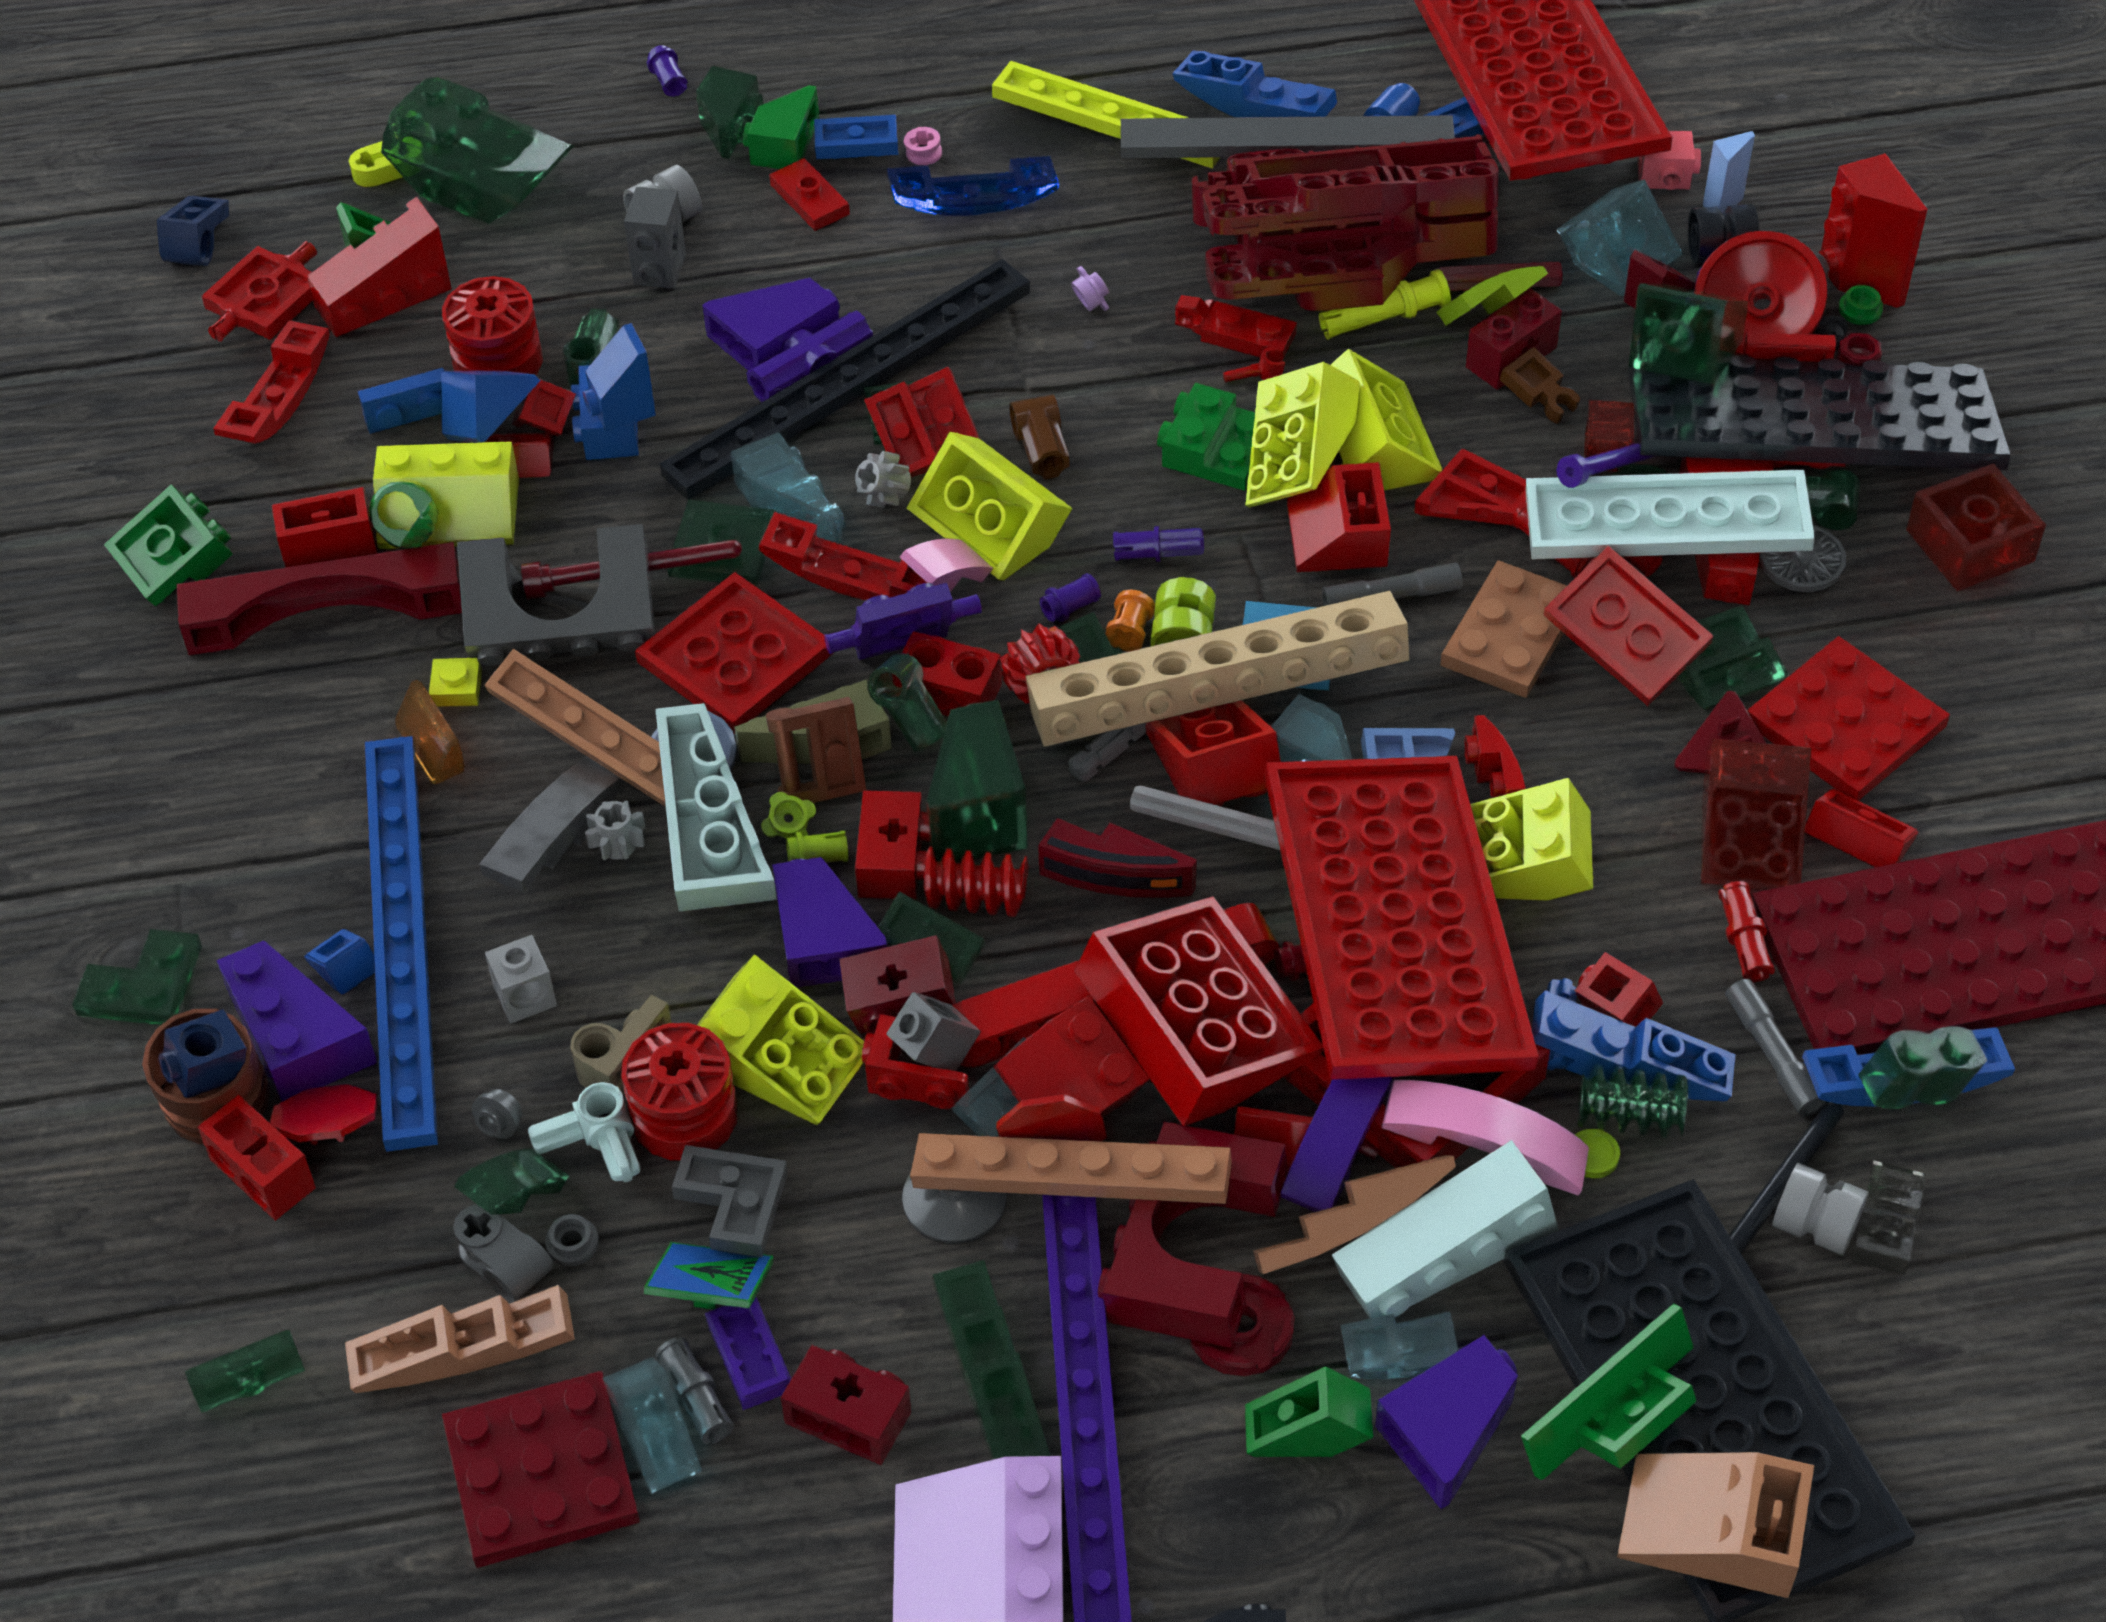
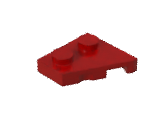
M1462 448L1416 499L1415 513L1423 516L1512 525L1514 513L1526 502V479Z

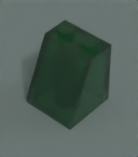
M1640 283L1637 290L1628 367L1715 385L1743 341L1748 301L1668 284Z
M998 700L972 703L950 710L927 798L930 846L933 847L936 861L942 860L947 848H952L955 863L962 861L966 850H971L973 859L983 858L986 852H991L993 856L1028 848L1026 788Z

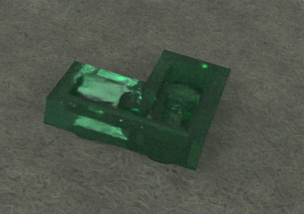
M150 929L136 969L87 964L72 1003L76 1015L155 1025L164 1024L171 1017L177 1015L202 948L199 935Z

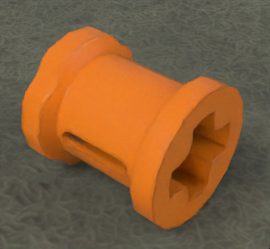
M1123 590L1118 593L1115 599L1114 608L1116 613L1114 619L1108 622L1104 637L1114 648L1130 652L1142 648L1146 636L1144 628L1146 622L1151 620L1154 615L1155 603L1151 597L1141 591Z

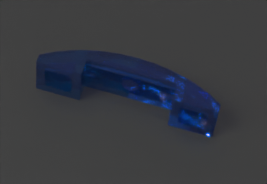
M1051 156L1010 159L1009 172L935 178L931 177L928 165L887 168V178L894 203L915 211L937 215L970 216L1006 211L1044 198L1059 188Z

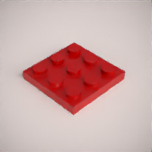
M736 572L727 577L635 650L638 664L691 703H704L707 711L721 717L732 729L733 734H735L736 726L747 723L758 716L832 655L827 650L824 634Z
M1837 636L1747 710L1762 736L1833 788L1858 801L1947 727L1950 717L1948 712L1840 636Z

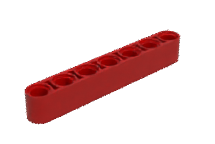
M1243 903L1224 909L1264 965L1274 958L1275 949L1280 947L1258 906L1254 903ZM1079 960L952 1005L981 1031L961 1065L973 1068L1004 1058L1048 1021L1088 995L1106 1020L1109 1021L1074 971Z

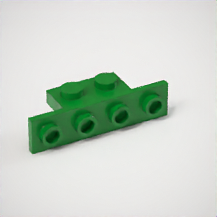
M1676 1304L1671 1305L1521 1435L1535 1477L1540 1480L1545 1479L1580 1447L1621 1469L1696 1402L1692 1385L1667 1373L1672 1366L1694 1348L1682 1307Z

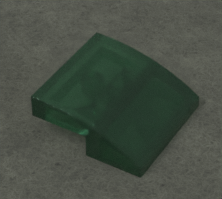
M1741 605L1697 621L1714 636L1712 643L1689 666H1686L1677 678L1691 697L1704 710L1716 707L1728 691L1736 692L1739 698L1779 684L1789 674L1769 637L1760 640L1746 611Z

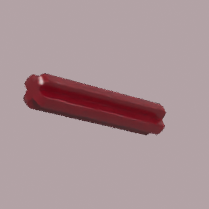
M1558 261L1440 266L1437 268L1444 274L1450 292L1468 291L1491 277L1526 267L1543 266L1548 272L1546 276L1530 288L1559 287L1563 280L1562 265Z

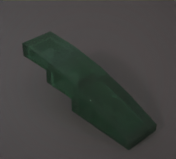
M981 1260L933 1274L932 1281L947 1330L991 1459L1050 1456L1019 1353L1015 1352L1002 1307L998 1306L985 1261Z

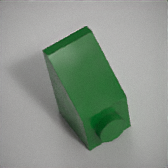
M808 85L758 106L752 123H746L743 133V145L749 148L751 165L782 169L804 158L814 133V119L820 118L817 86Z
M1326 1366L1245 1404L1247 1454L1253 1457H1333L1373 1438L1370 1388Z

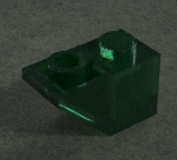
M712 66L696 90L701 125L720 156L729 159L737 145L743 143L745 125L747 122H752L758 106L763 105V95L759 94L758 78L756 75Z

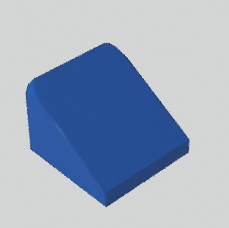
M345 929L331 936L305 956L308 964L340 994L347 993L375 973L374 954L366 940Z

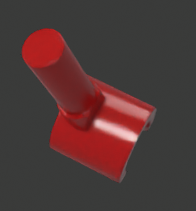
M1275 347L1264 349L1259 363L1223 372L1224 382L1227 383L1257 376L1262 380L1282 375L1286 362L1280 361L1282 351Z

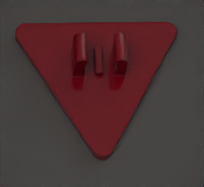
M1734 691L1725 693L1675 759L1674 763L1678 771L1773 780L1778 779L1781 774L1779 764L1739 696Z

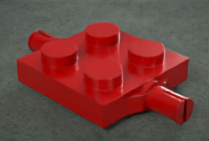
M304 241L290 255L275 254L257 246L201 296L205 309L222 316L212 326H209L208 332L215 340L218 339V342H222L236 327H242L269 340L272 339L284 328L289 320L291 321L313 301L307 276L312 271L307 270L304 265L317 255L314 245Z

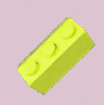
M1346 350L1331 366L1358 379L1360 386L1356 423L1339 450L1343 460L1341 465L1379 462L1384 490L1433 481L1443 469L1405 382L1352 350Z
M949 432L907 506L910 512L944 538L963 540L993 568L990 573L998 580L1003 581L1051 546L1072 510L1069 505L981 439L954 432Z
M512 442L377 446L373 475L374 494L379 488L390 482L404 481L425 488L435 502L439 512L435 530L421 547L450 542L457 546V542L503 537L506 545H513L519 475ZM394 491L385 494L378 506L379 518L387 527L392 529L410 530L420 516L413 500L403 492ZM376 532L378 549L400 548L388 544Z

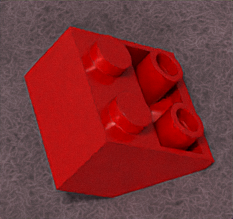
M1379 462L1333 465L1326 471L1316 490L1294 495L1287 499V512L1296 572L1388 567L1391 527Z
M365 486L272 505L276 536L285 568L377 554Z

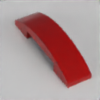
M289 320L270 346L273 361L244 403L231 402L214 426V435L256 444L270 438L280 430L298 408L317 373L330 336L329 328Z
M774 512L759 544V551L797 576L826 589L862 600H868L879 595H887L889 598L906 594L917 585L927 583L902 559L899 563L817 537L818 525Z

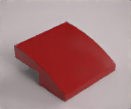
M949 367L909 385L903 381L864 399L885 451L899 454L900 460L898 464L909 466L908 471L911 477L927 473L949 432L981 439L953 372Z

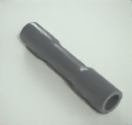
M1457 562L1418 569L1413 573L1372 581L1360 580L1323 587L1322 599L1323 605L1326 606L1386 591H1391L1394 599L1416 595L1428 596L1462 589L1463 580L1460 567Z
M1742 979L1732 984L1725 993L1726 998L1746 1030L1754 1036L1775 1070L1778 1082L1799 1116L1806 1117L1821 1110L1826 1101L1818 1098L1806 1066L1794 1054L1774 1022L1771 1010L1752 980Z

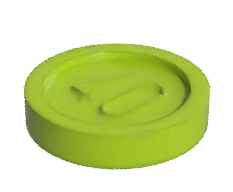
M1585 1129L1575 1134L1589 1147L1584 1177L1603 1178L1610 1175L1619 1163L1620 1148L1617 1141L1607 1132L1598 1129Z

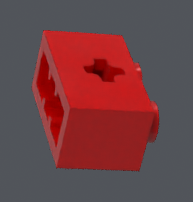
M863 791L855 863L858 898L917 899L918 880H924L927 851H921L922 841H930L932 826L931 812H923L921 792Z

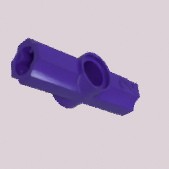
M857 310L844 315L815 333L808 329H800L790 335L785 341L782 352L747 371L748 384L751 386L755 397L759 401L764 402L873 336V331L869 328L866 318Z

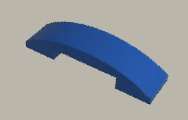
M1997 1027L1949 1033L1944 1045L1857 1055L1853 1045L1805 1050L1802 1056L1818 1098L1830 1103L1849 1106H1895L1945 1098L1997 1082L2013 1075L2015 1071L2013 1062Z

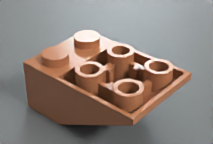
M1758 1452L1637 1454L1617 1558L1788 1598L1799 1569L1814 1465Z

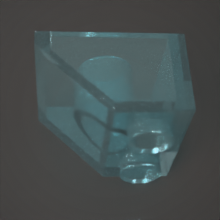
M1645 179L1612 189L1557 228L1575 265L1620 296L1625 294L1630 256L1635 249L1665 264H1670L1683 254Z

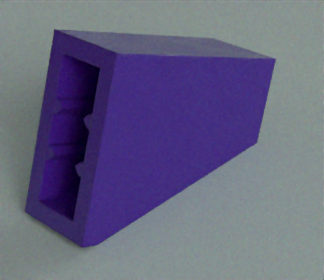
M811 278L718 298L702 305L706 336L747 370L782 352L785 341L794 332L800 329H808L815 333L838 320L840 304L835 294L829 289L822 288Z
M822 857L794 859L785 863L772 864L789 980L796 988L842 981L839 959L887 947L884 934Z
M1485 1335L1380 1398L1377 1403L1375 1427L1440 1509L1451 1503L1514 1399L1518 1377L1516 1366L1510 1356L1502 1349L1496 1350Z

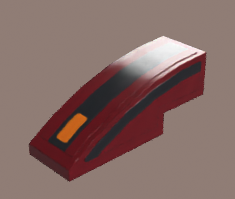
M1057 818L1038 845L1039 875L1069 886L1097 893L1145 898L1192 896L1196 890L1197 859L1112 823H1109L1101 836Z

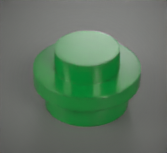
M1853 286L1841 297L1839 312L1843 318L1853 324H1872L1882 316L1883 303L1881 296L1876 289L1870 286Z

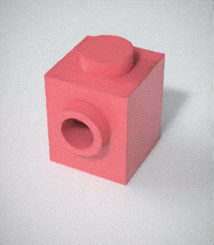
M1669 131L1672 135L1671 151L1638 157L1640 189H1690L1692 174H1699L1701 168V149L1694 148L1692 131Z

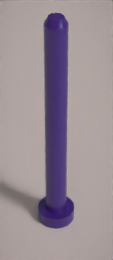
M1638 443L1587 458L1578 454H1572L1560 459L1557 464V476L1564 486L1574 488L1585 484L1591 475L1657 456L1640 455Z

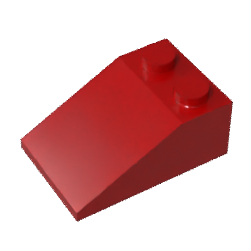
M1242 700L1147 722L1145 725L1146 734L1177 793L1190 799L1222 806L1225 801L1242 796L1256 797L1263 795L1267 792L1264 777L1266 762H1281L1276 731Z

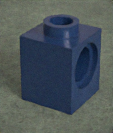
M224 1009L166 1029L164 1052L159 1054V1064L166 1080L169 1083L176 1082L183 1096L191 1098L231 1083L245 1063L247 1047Z

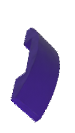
M1399 1077L1336 1079L1331 1081L1295 1156L1281 1191L1282 1198L1314 1212L1332 1208L1336 1205L1345 1187L1344 1182H1347L1351 1175V1165L1390 1089V1085L1394 1080H1398Z

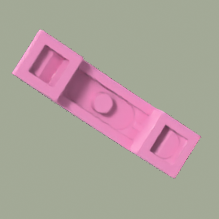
M1394 1080L1390 1085L1382 1124L1383 1129L1429 1145L1434 1142L1437 1136H1441L1488 1153L1494 1152L1512 1140L1544 1184L1575 1195H1579L1582 1192L1589 1147L1581 1139L1556 1122L1521 1105L1463 1087L1415 1080Z

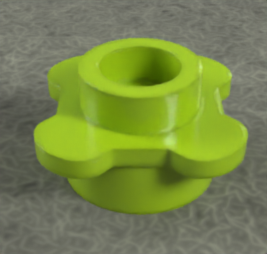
M784 792L773 794L769 800L771 806L769 816L761 824L763 833L770 838L775 836L783 838L795 837V832L799 831L802 836H807L806 828L809 819L813 818L816 814L813 802L810 800L802 801L798 797L787 795ZM792 815L793 821L788 823L784 820V817Z

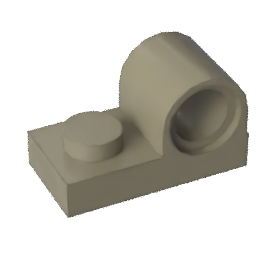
M650 995L640 1009H635L628 1015L621 1032L602 1023H590L577 1030L571 1039L570 1048L580 1084L586 1088L595 1083H611L624 1094V1086L621 1079L623 1058L632 1042L646 1031L671 1023L668 1003Z

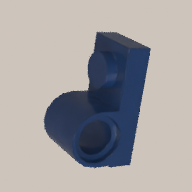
M188 196L157 219V235L161 259L164 262L208 266L214 251V229L229 217V200Z

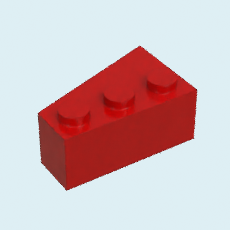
M417 197L406 204L409 210L387 225L383 220L373 229L376 234L355 249L350 244L307 276L314 306L335 337L452 289L439 226Z

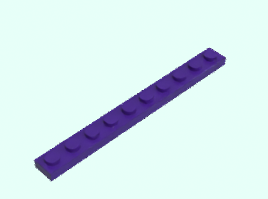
M1042 1195L1074 1622H1132L1105 1305L1103 1298L1098 1297V1284L1102 1268L1096 1198Z

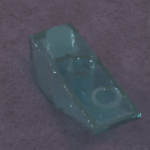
M777 432L731 451L734 481L754 511L770 519L774 512L816 524L818 525L817 537L843 545L841 529L845 528V519L842 511L835 502L830 504L826 499L819 478L815 474L809 475L806 471L802 456L796 446L789 447L781 434Z

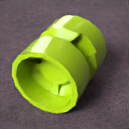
M1186 577L1169 579L1161 584L1156 593L1151 646L1211 633L1216 595L1212 588L1203 581Z

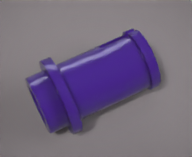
M660 45L654 47L649 52L647 68L652 74L657 76L665 95L675 97L687 89L686 84H688V81L677 64L678 56L676 52L667 46Z
M1086 573L1081 578L1059 589L1054 587L1045 590L1044 596L1040 598L1039 603L1044 616L1050 622L1056 620L1064 622L1069 619L1070 613L1098 601L1101 598V591L1094 577Z

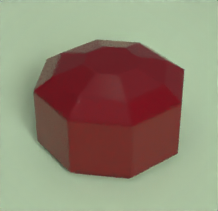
M1851 333L1840 341L1837 353L1838 360L1853 366H1863V363L1869 360L1881 361V342L1869 334Z

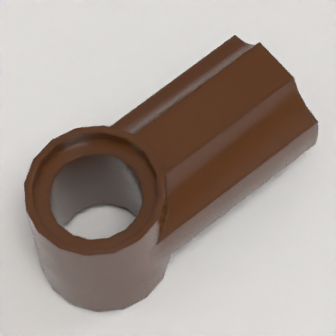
M1051 394L1010 402L1009 411L1013 433L1017 442H1023L1032 473L1042 476L1043 479L1059 477L1064 469L1070 467V458L1061 433V418L1055 395Z

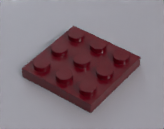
M602 1370L442 1414L476 1568L640 1523Z

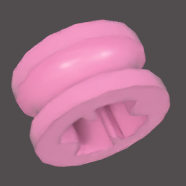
M918 127L909 131L904 137V146L908 160L917 165H929L938 161L942 156L941 138L938 131L930 127Z

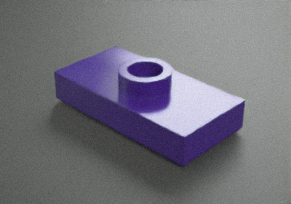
M755 1297L750 1309L725 1305L706 1312V1323L742 1409L746 1410L782 1396L791 1377L757 1297Z

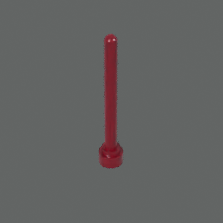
M727 540L648 553L649 571L736 558L741 554L742 546L737 540ZM540 561L521 564L527 600L544 598L547 592L555 591V586L599 580V561L551 568L550 564L541 565Z

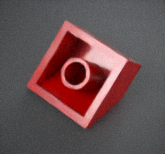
M1089 995L1048 1021L994 1065V1069L1019 1103L1022 1100L1064 1094L1100 1107L1102 1117L1133 1098L1149 1080V1077Z

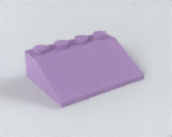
M1061 1456L1002 1457L896 1484L893 1622H1063Z

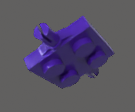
M932 583L920 584L911 588L906 594L891 598L887 595L875 596L866 600L861 606H857L855 624L850 629L828 635L825 634V644L829 654L855 647L858 659L862 660L903 649L913 631L930 636L947 637L948 628L953 622H956V619L982 613L980 599L977 594L952 601L947 583L936 586Z

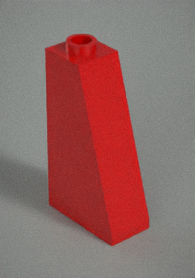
M1682 457L1679 474L1773 471L1775 461ZM1760 552L1694 554L1704 598L1750 606Z

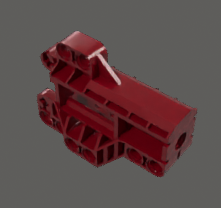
M1480 134L1474 137L1438 138V140L1405 143L1404 141L1400 144L1370 147L1355 146L1349 149L1313 152L1311 150L1308 153L1292 148L1243 152L1234 154L1227 159V171L1208 173V181L1198 182L1197 176L1192 178L1193 222L1199 226L1208 227L1212 236H1214V233L1235 235L1238 243L1236 245L1214 247L1205 254L1206 277L1212 294L1220 299L1233 300L1294 294L1298 305L1303 309L1311 311L1383 305L1397 288L1399 282L1406 277L1416 263L1491 255L1497 251L1498 211L1496 208L1498 207V166L1495 160L1492 159V155Z

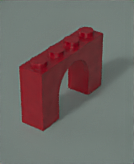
M1164 1122L1158 1140H1151L1149 1144L1230 1148L1232 1163L1226 1204L1130 1199L1129 1211L1131 1214L1127 1225L1121 1224L1117 1229L1114 1240L1115 1258L1111 1269L1104 1268L1098 1284V1297L1104 1300L1108 1323L1232 1348L1246 1306L1242 1273L1179 1260L1171 1256L1159 1245V1239L1165 1228L1174 1219L1185 1212L1200 1207L1218 1206L1275 1217L1281 1200V1191L1289 1173L1286 1147L1282 1143Z

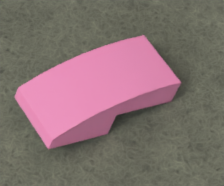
M945 538L927 541L906 549L900 556L927 583H932L934 586L947 583L950 591L953 590L962 577L983 582L993 569L971 547L959 539Z

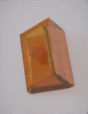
M418 679L412 681L396 715L395 725L402 737L413 736L416 747V760L432 784H439L464 772L465 764L459 740L422 682H419Z

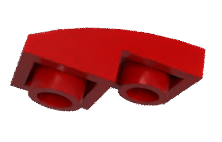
M1484 715L1474 716L1472 735H1465L1464 754L1466 764H1474L1477 783L1489 782L1491 798L1525 790V783L1518 761L1504 736Z

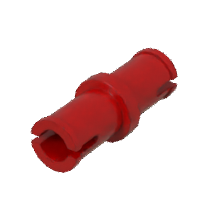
M1744 881L1728 883L1723 886L1724 890L1720 889L1718 891V896L1722 902L1728 922L1725 932L1727 940L1731 945L1735 946L1743 979H1751L1752 982L1766 980L1769 978V974H1774L1775 968L1771 962L1764 939L1767 934L1765 922L1757 916L1750 893V885Z

